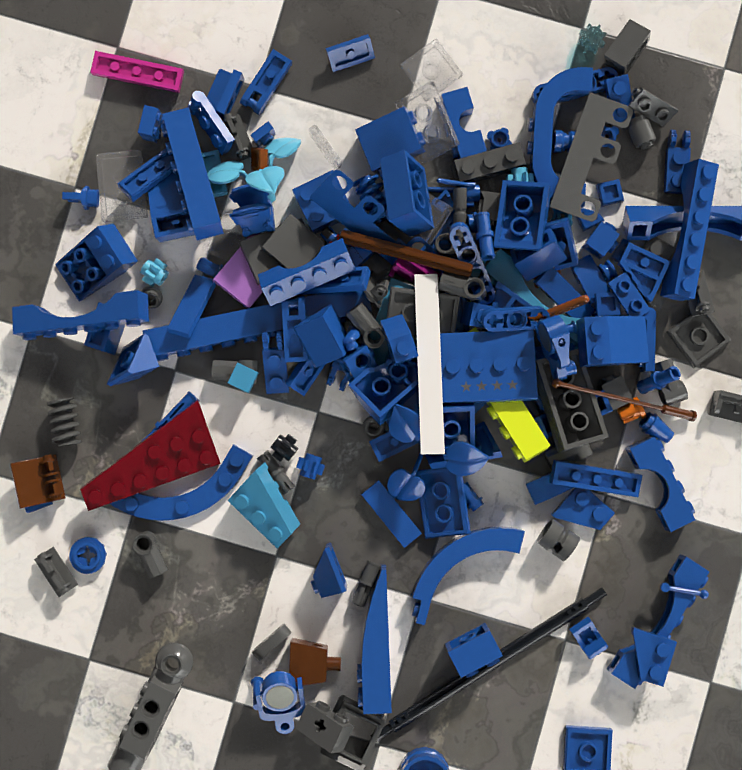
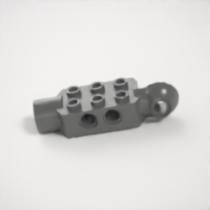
M176 642L168 643L157 652L155 667L148 682H145L140 692L143 698L141 697L138 703H135L129 715L132 718L124 726L119 736L118 744L107 764L109 770L142 769L184 684V678L192 670L194 663L193 655L185 645ZM175 658L179 666L172 668L168 664V659Z

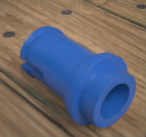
M468 482L464 484L466 503L469 506L468 509L471 508L474 512L484 504L482 502L483 498H479Z

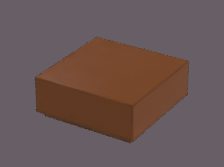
M252 147L251 170L259 171V169H264L268 164V149Z

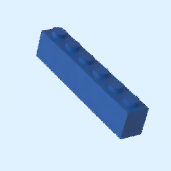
M189 107L162 114L164 123L160 124L164 137L169 138V142L165 143L168 155L174 156V161H170L174 175H179V180H175L179 194L184 193L185 199H181L184 213L189 212L190 218L186 219L189 232L195 233L196 240L224 234Z

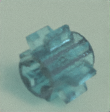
M589 23L586 31L581 29L579 36L583 38L577 44L583 46L584 53L588 50L596 54L598 47H604L605 42L601 39H604L607 33H602L601 25L596 27Z

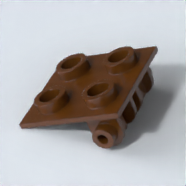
M56 454L10 463L20 509L66 498Z

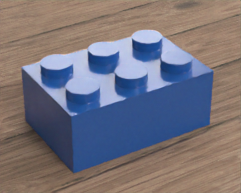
M406 150L380 159L381 169L379 172L384 184L382 193L387 204L385 211L387 220L409 237L434 229L425 168Z

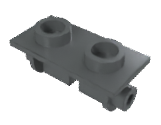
M635 88L633 90L632 96L634 99L628 105L633 110L645 115L663 127L679 111V109L643 88Z
M232 113L224 115V120L222 121L235 139L230 149L233 160L240 162L250 158L252 144L240 115L232 116Z
M384 269L378 274L372 270L367 289L364 291L367 299L375 303L378 308L381 307L383 298L388 293V286L391 277L388 276L390 272L388 269Z
M703 270L699 273L695 299L687 300L692 317L715 312Z
M54 546L34 559L58 597L78 585Z

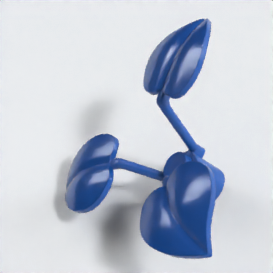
M395 404L389 422L391 435L396 440L404 443H409L414 439L420 441L419 414L409 408ZM455 442L448 447L447 454L445 452V454H442V457L448 460L446 467L451 473L467 476L479 471L488 461L489 455L482 453L469 443ZM421 451L411 474L405 469H397L390 475L387 488L393 498L402 501H413L419 499L424 494L425 483L420 477L415 476L424 455L421 454Z

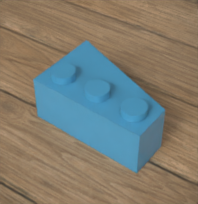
M264 462L227 501L278 549L298 528L300 522L287 499L284 500L278 490V483L273 481L267 470L268 466Z

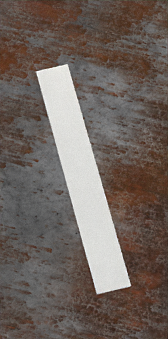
M414 274L421 454H445L438 274Z

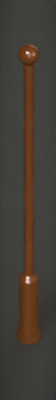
M557 378L551 382L554 388L564 387L660 410L662 414L687 419L691 422H694L697 418V412L694 410L689 411L668 405H654L564 383Z

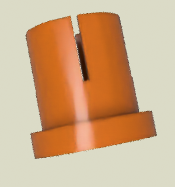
M628 403L617 408L623 424L640 417L641 419L646 417L643 406Z

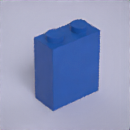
M405 106L355 129L371 171L376 174L380 173V159L402 150H406L412 157L426 152L423 146L426 144L425 138L421 131L417 132L415 124L418 123L413 111L409 112Z

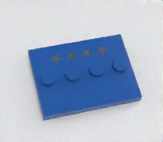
M534 330L440 334L443 404L529 401L538 399Z

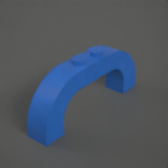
M591 67L571 68L555 75L539 93L534 104L532 118L528 120V132H531V141H527L526 154L530 155V172L534 174V182L549 183L551 191L550 201H552L559 181V177L555 174L551 165L554 108L557 101L564 96L588 95L592 91L593 68ZM584 183L581 194L586 195V183ZM585 202L582 203L581 208L585 207Z

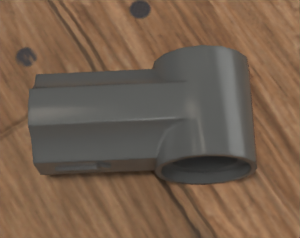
M444 271L441 276L438 288L440 291L466 298L474 303H479L486 297L485 285L479 278H469ZM473 286L481 287V291L477 295L470 294L469 290Z
M363 302L357 304L346 313L356 329L360 331L368 347L378 348L383 344L385 337L382 327ZM376 331L380 334L381 338L372 340L369 337V333Z
M672 358L655 363V372H661L674 366ZM681 380L670 382L664 388L658 390L663 405L670 406L688 399L687 389Z
M213 360L212 379L229 381L237 361ZM238 360V363L258 372V361Z
M589 444L560 453L557 452L556 446L543 452L551 470L554 460L576 462L593 454Z
M144 531L136 536L132 546L134 551L138 553L149 579L168 571V567L157 545L155 534L150 531ZM142 537L150 541L149 548L141 546L140 539Z

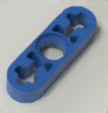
M541 306L490 308L483 312L481 323L491 332L534 330L533 325L537 324V321L527 319V315L529 317H536L538 312L543 315V318L539 319L540 321L549 318L550 314ZM514 313H520L521 321L516 325L510 324V316ZM492 315H494L497 319H504L505 325L501 320L494 321L493 325L487 320L491 319Z

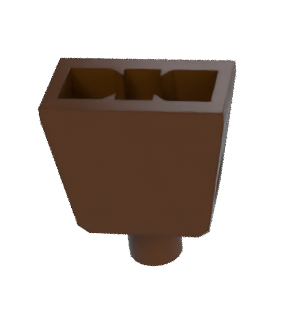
M292 638L290 642L289 673L295 678L296 682L297 678L302 677L303 685L324 683L327 679V671H341V657H328V645Z

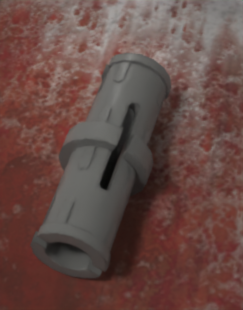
M269 450L257 458L261 464L266 462L269 474L278 483L283 495L295 487L283 471L284 467L282 465L279 466Z

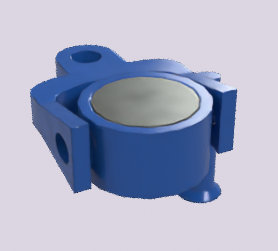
M555 315L534 324L533 326L537 333L536 336L541 343L543 354L549 361L553 379L557 378L562 381L567 379V376L577 374L574 361L569 359L570 333L574 332L577 334L575 322L571 321V324L565 325L563 319Z
M284 671L270 673L264 680L261 677H254L251 680V685L253 686V709L259 711V717L262 720L275 721V727L279 733L288 734L294 729V718L301 716L306 706L302 677L297 678L296 682L290 673ZM297 691H298L299 700H300L298 703H296V701H297Z

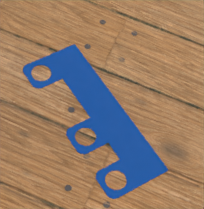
M334 170L309 197L350 231L398 244L373 223L385 210L383 205L371 196H365L353 207L342 198L354 185L353 181L342 171ZM336 176L343 177L347 182L346 188L337 189L332 183L333 178ZM366 202H373L378 207V211L374 215L367 214L363 209V205ZM415 236L405 245L412 248L414 243L421 242L426 246V252H433V247L419 236ZM378 253L392 265L397 259Z

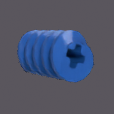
M370 174L353 182V187H357L355 190L357 195H362L360 201L365 196H371L383 205L384 212L373 222L377 225L387 220L385 214L387 204L383 198L382 191L379 190L383 186V182L375 183L379 175ZM367 202L364 205L365 210L370 211V215L377 213L378 207L373 202Z

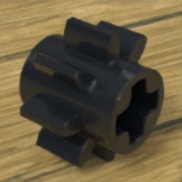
M280 434L270 447L275 451L272 456L280 462L283 459L289 462L299 449L294 445L297 440L290 434L286 437Z

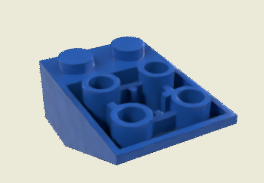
M174 173L148 191L154 235L160 243L195 235L194 232H189L186 219H189L190 215L189 212L184 213L181 199H185L184 193L179 194L175 180H179V175H174Z
M108 224L97 226L55 265L80 302L124 274L138 260L116 226Z

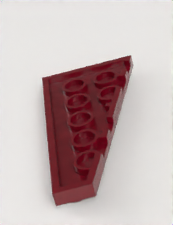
M198 399L136 445L126 455L119 458L113 465L80 488L88 511L221 464Z

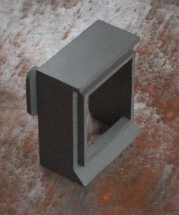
M341 695L333 709L334 713L345 715V712H349L375 725L376 728L361 759L345 751L330 753L322 747L320 753L353 770H364L376 749L375 744L386 724V716L383 714H363V707H358L357 701Z

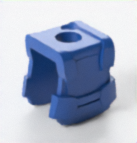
M248 184L232 189L231 194H229L230 199L240 206V208L234 209L232 214H229L230 218L236 225L241 226L244 237L266 231H275L274 208L268 199L269 193L255 189Z

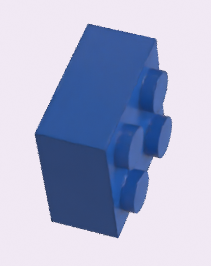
M144 105L138 134L143 140L157 143L161 137L160 124L164 123V119L158 108Z

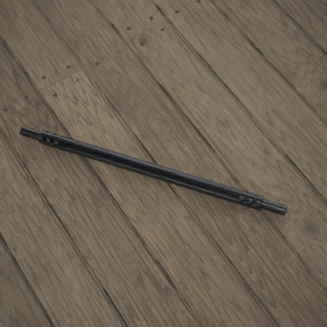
M600 588L586 598L578 599L500 649L503 656L499 658L500 661L490 667L485 665L478 669L479 672L469 678H466V676L461 678L459 675L396 715L383 727L377 742L393 731L395 733L580 616L589 610V606L607 596L605 590Z

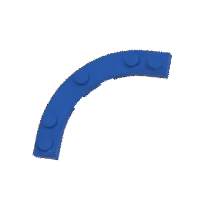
M233 444L215 474L203 485L189 493L174 497H154L138 493L112 502L110 505L127 514L148 520H176L195 515L210 508L230 492L243 475L254 455Z

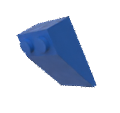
M502 181L494 248L541 251L551 197L549 183Z
M645 316L584 317L576 321L580 367L649 363Z

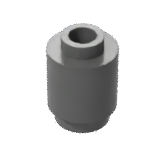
M645 115L631 119L627 130L635 149L640 148L643 151L654 146L653 142L656 140V136L649 119H646Z

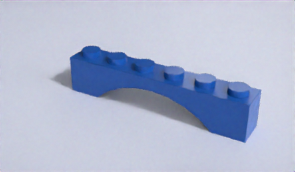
M696 159L684 164L680 185L684 202L682 229L675 253L663 278L661 297L677 301L695 299L719 164L702 159Z
M625 206L622 226L626 240H651L668 232L680 231L682 229L684 206ZM711 206L707 231L742 240V206Z
M139 290L115 293L109 301L98 309L76 317H59L50 313L45 308L33 304L12 307L13 334L22 336L23 340H36L37 336L41 335L46 338L57 337V333L76 335L80 330H84V332H98V328L103 327L108 330L119 329V325L138 327L141 326L142 322H149L148 294Z
M680 554L668 572L669 585L698 591L699 588H703L707 583L709 571ZM669 591L665 610L659 622L650 633L671 639L670 634L672 630L681 624L684 618L683 613L687 607L689 608L693 605L696 596ZM633 644L618 650L607 670L636 689L637 685H641L644 681L638 676V663L635 658V645Z

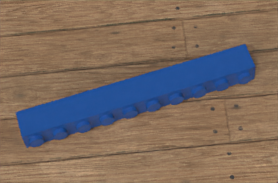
M364 291L321 293L305 297L306 319L332 304L343 324L346 323L348 318L346 313L357 304L363 302L370 313H372V307ZM280 302L273 306L268 304L201 318L190 338L170 334L167 330L169 325L143 330V334L149 336L158 362L168 360L169 355L177 354V357L191 355L190 351L199 349L200 353L212 351L213 346L222 345V348L235 346L236 341L244 340V343L258 341L257 337L262 336V332H268L269 339L275 338L277 331L283 332L282 305ZM298 308L289 309L290 316L298 315Z

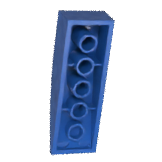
M381 565L372 590L363 633L362 664H357V683H362V687H358V707H363V714L392 713L386 565Z

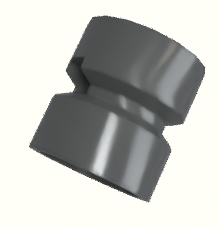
M551 519L539 534L536 543L546 550L552 549V554L564 562L577 547L580 537L570 530L564 531L562 524L555 519Z

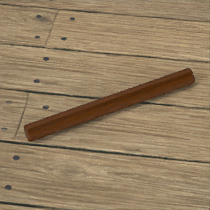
M342 230L339 239L343 238L344 243L347 245L461 276L470 277L473 270V265L467 262L352 231Z

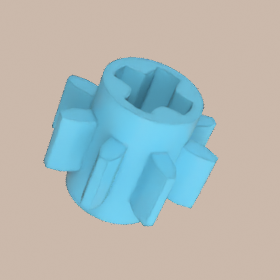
M526 167L511 169V174L507 175L506 180L534 182V174L528 173V168Z
M158 258L154 262L150 259L147 260L140 271L144 275L142 281L152 287L155 283L161 286L169 275V272L165 270L167 265Z

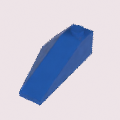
M417 358L398 365H393L392 359H389L384 364L366 369L348 384L363 408L380 426L392 416L395 404L402 406L419 389Z

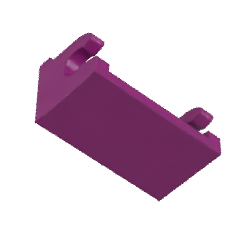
M399 258L395 260L388 276L393 278L394 273L413 284H415L414 274H438V280L440 277V273L428 266Z

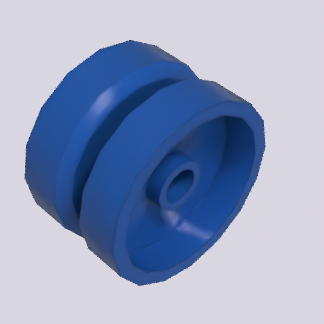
M421 747L415 748L406 754L401 761L400 770H449V766L444 756L437 750Z

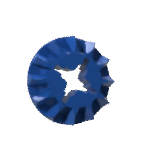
M85 537L77 540L72 545L69 558L72 566L78 572L91 574L97 572L105 564L107 553L104 544L98 541V539ZM87 548L90 549V553L97 554L90 559V562L86 557L79 556L86 553Z

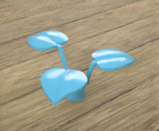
M285 137L274 139L266 144L264 149H268V155L270 156L269 166L264 169L253 171L247 175L242 170L244 168L242 162L226 161L216 165L207 173L209 181L215 184H227L235 181L241 175L249 186L269 193L268 199L272 203L276 200L275 192L285 175L283 168L273 166V160L275 157L285 158L293 154L299 148L301 139Z

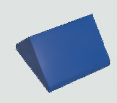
M329 304L293 327L315 368L344 357L347 353L346 346L343 345V339L347 332L332 304Z
M143 334L123 347L107 385L114 386L139 379L160 367L148 335Z

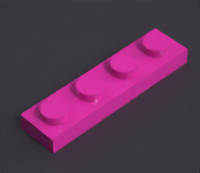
M99 51L94 53L90 71L94 76L180 93L184 76L182 68Z

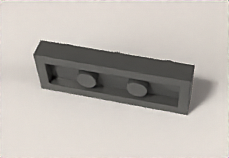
M520 142L460 158L453 162L458 180L461 182H469L526 165Z

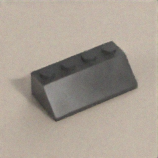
M578 349L569 351V359L574 361L577 374L567 376V379L561 382L593 389L586 367H580ZM546 358L536 360L537 389L557 452L560 453L608 438L609 436L596 396L564 387L554 388L551 384L553 377L549 361Z

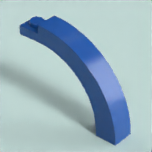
M486 527L473 530L470 534L460 535L445 544L427 562L416 581L412 598L420 601L419 603L415 602L412 616H416L415 622L425 625L433 594L441 579L453 566L469 556L486 551L498 550L520 554L525 531L512 527Z

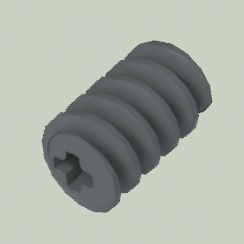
M74 398L57 399L47 402V406L54 408L48 412V415L55 416L54 419L49 421V424L56 425L55 428L50 430V433L58 435L51 441L58 443V446L82 443V440L75 439V436L81 434V431L73 429L80 425L79 422L72 421L73 418L78 416V413L71 412V409L77 407V404L70 403V400Z

